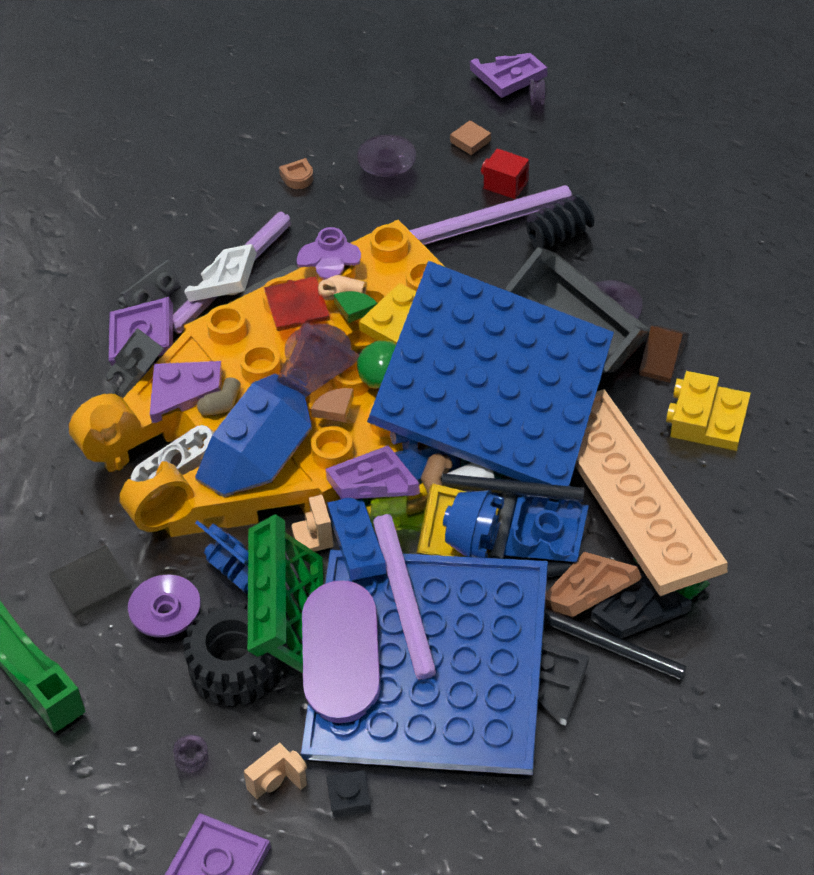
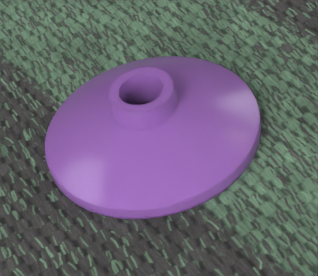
M159 575L144 581L133 591L128 602V613L132 624L140 632L153 637H169L183 632L194 623L201 608V600L196 587L189 580L176 575Z

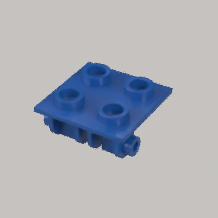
M197 520L196 524L216 540L215 544L212 543L206 547L204 551L206 560L242 589L245 594H248V550L244 548L245 546L231 534H227L216 524L213 523L208 528Z

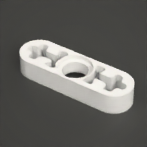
M204 425L191 429L138 464L132 472L131 480L141 482L153 478L161 462L167 461L170 463L173 456L178 453L182 454L181 462L176 467L179 472L184 475L200 466L214 431Z

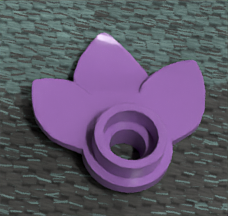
M335 227L322 229L318 233L315 242L304 245L297 256L298 267H316L318 276L323 280L335 275H341L345 265H358L361 261L359 248L348 243L342 231Z

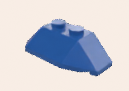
M276 373L253 382L212 434L195 476L196 481L222 497L234 495L235 492L249 490L273 482L312 430L304 390Z

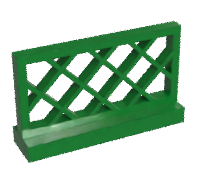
M276 514L248 529L247 651L257 657L268 652L303 673V643L300 644L291 627V624H293L302 640V612H299L290 594L294 595L299 607L303 611L307 596L302 587H305L310 596L314 590L323 585V557L285 532V520ZM285 551L289 557V560H287L285 556ZM303 560L310 564V573ZM291 563H292V565L294 566V568H295V570H296V572H297V574H298V576H299V578L301 579L302 582L299 583V581H298V579H297V577H296L294 571L292 570V568H291V566H290ZM286 582L290 588L289 590L286 588ZM286 612H287V614H288L290 620H287V618H286ZM287 643L290 650L284 647L283 644Z

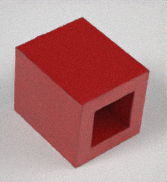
M496 149L490 158L485 159L481 168V175L484 176V189L516 199L529 181V159Z

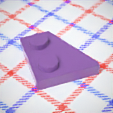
M531 53L517 54L516 56H498L494 63L480 64L479 59L470 61V70L501 98L547 77V67Z
M221 361L154 364L150 404L151 422L157 423L162 421V414L176 408H180L181 412L190 409L205 395L221 391Z
M389 446L326 469L327 481L341 499L414 496L420 494L419 482Z

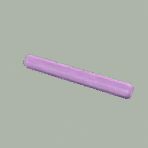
M389 514L377 516L373 523L386 562V571L416 678L419 680L432 678L436 674V670L392 516Z

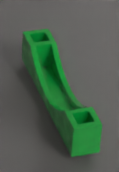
M0 601V666L55 733L86 712L79 689L59 664L46 656L32 642Z

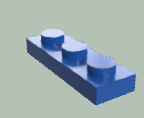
M343 498L327 502L329 518L350 581L386 574V562L363 498Z

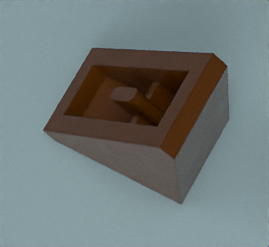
M658 325L651 326L639 375L671 383L689 333Z

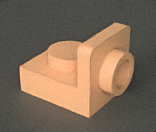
M323 495L309 497L310 512L305 513V521L292 524L294 538L312 551L333 547L331 521Z
M278 743L244 770L247 790L258 799L264 793L276 790L286 776L301 790L307 785L306 763L296 751L292 750L289 752L281 743Z

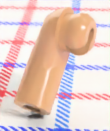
M340 275L322 280L318 285L319 295L325 300H334L333 294L354 291L366 294L367 282Z

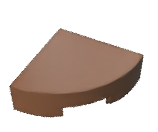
M335 389L320 396L311 408L312 417L345 422L354 398L353 389Z

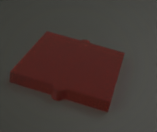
M316 276L296 281L290 279L287 280V283L264 287L277 332L296 327L306 328L307 325L330 320L324 298L318 292L319 284Z

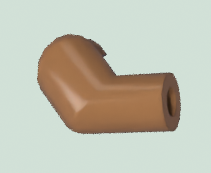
M436 453L428 458L421 476V481L428 494L430 485L437 484L442 486L440 480L442 474L448 473V468H452V460L448 455Z

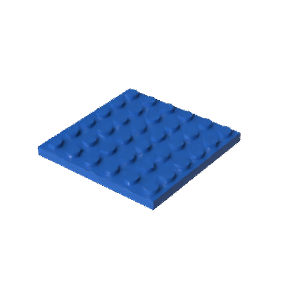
M428 261L367 422L519 481L569 486L614 332Z
M330 550L326 583L332 581L357 583L371 594L375 602L378 616L380 694L375 704H372L366 710L365 715L355 721L346 723L330 722L322 718L308 704L301 749L302 759L533 775L548 561L403 554L436 674L432 678L419 680L415 675L387 571L386 574L350 581L341 550Z

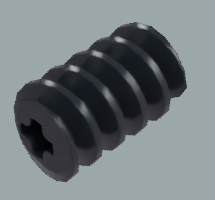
M575 194L570 196L569 199H563L559 203L549 205L548 208L545 207L538 212L530 213L526 219V230L535 250L537 247L544 249V243L546 246L552 247L555 244V240L559 243L563 242L565 235L568 238L574 237L576 234L575 230L580 234L585 232L586 225L589 228H593L595 219L592 208L587 200L581 195Z

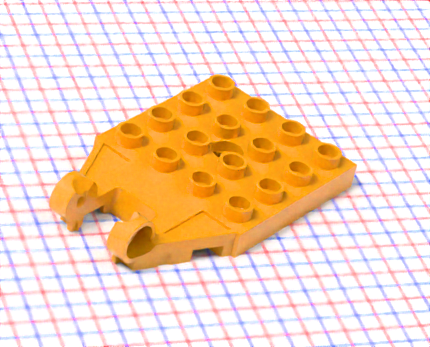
M396 220L390 224L379 226L372 233L351 242V244L359 248L361 261L358 265H345L340 276L367 282L366 295L379 303L399 283L417 292L428 261L441 266L444 265L399 220ZM301 267L283 277L274 278L263 287L226 305L217 306L208 314L184 325V333L155 363L221 361V390L226 378H235L241 383L234 406L253 382L276 373L304 390L312 430L273 482L249 490L235 492L234 495L222 497L196 481L195 476L199 467L182 475L174 464L167 461L161 462L155 476L149 480L137 482L128 479L120 492V504L138 529L145 532L165 529L170 537L205 532L196 524L197 520L208 528L213 523L218 527L225 528L259 523L258 510L297 504L304 513L310 512L309 497L323 495L328 511L327 502L341 500V498L327 481V468L385 446H389L393 452L403 451L402 443H392L390 438L391 431L367 422L379 389L370 388L360 379L357 369L359 355L355 354L361 353L367 345L378 340L359 330V321L362 318L348 323L334 303V300H325L320 297L318 285L323 279L318 276L316 267ZM153 365L124 398L116 394H101L83 403L71 418L69 434L87 459L93 462H104L107 470L113 472L117 469H123V466L129 462L128 450L161 433L167 442H171L200 425L207 426L215 432L230 411L218 415L204 416L200 414L196 404L194 407L181 412L180 408H176L161 415L162 421L152 423L150 404L154 372ZM335 389H353L354 398L345 422L312 417L311 408L320 396ZM420 442L417 443L418 448L428 446Z

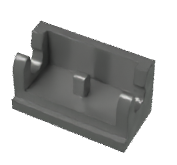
M137 328L114 358L116 362L107 372L106 382L112 380L115 374L121 375L124 378V383L120 385L117 394L124 398L164 348Z

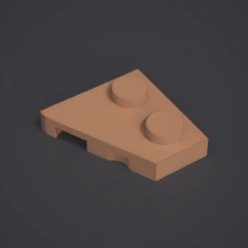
M583 552L577 559V562H574L546 592L545 608L574 617L638 582L642 577L636 566Z

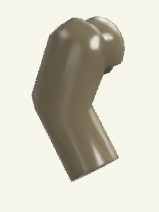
M231 377L226 378L221 391L209 393L199 399L197 409L200 414L208 416L229 412L234 406L241 386L239 380Z

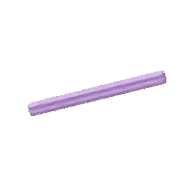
M564 185L409 231L423 245L538 212L542 208H548L551 204L559 203L560 200L569 199L572 193L569 187Z
M278 212L245 244H253L257 253L255 260L291 225L288 214L285 215L283 212ZM217 297L191 302L187 300L173 314V331L176 334H180L184 330L183 326L194 321Z

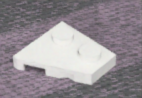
M253 244L224 249L215 258V261L201 273L203 281L198 286H188L185 289L189 302L227 294L236 295L245 291L257 254Z

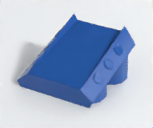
M518 497L515 502L504 555L577 562L589 505H582L579 501L559 500L556 502L549 501V498Z

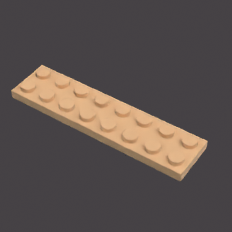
M605 389L597 391L575 467L658 594L662 596L727 573L728 562Z

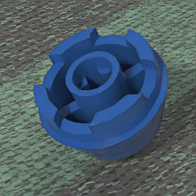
M490 490L459 492L453 505H448L443 519V526L446 527L445 543L465 557L488 558L487 549H493L501 522H498L499 515H496V509L504 507V498L492 495Z

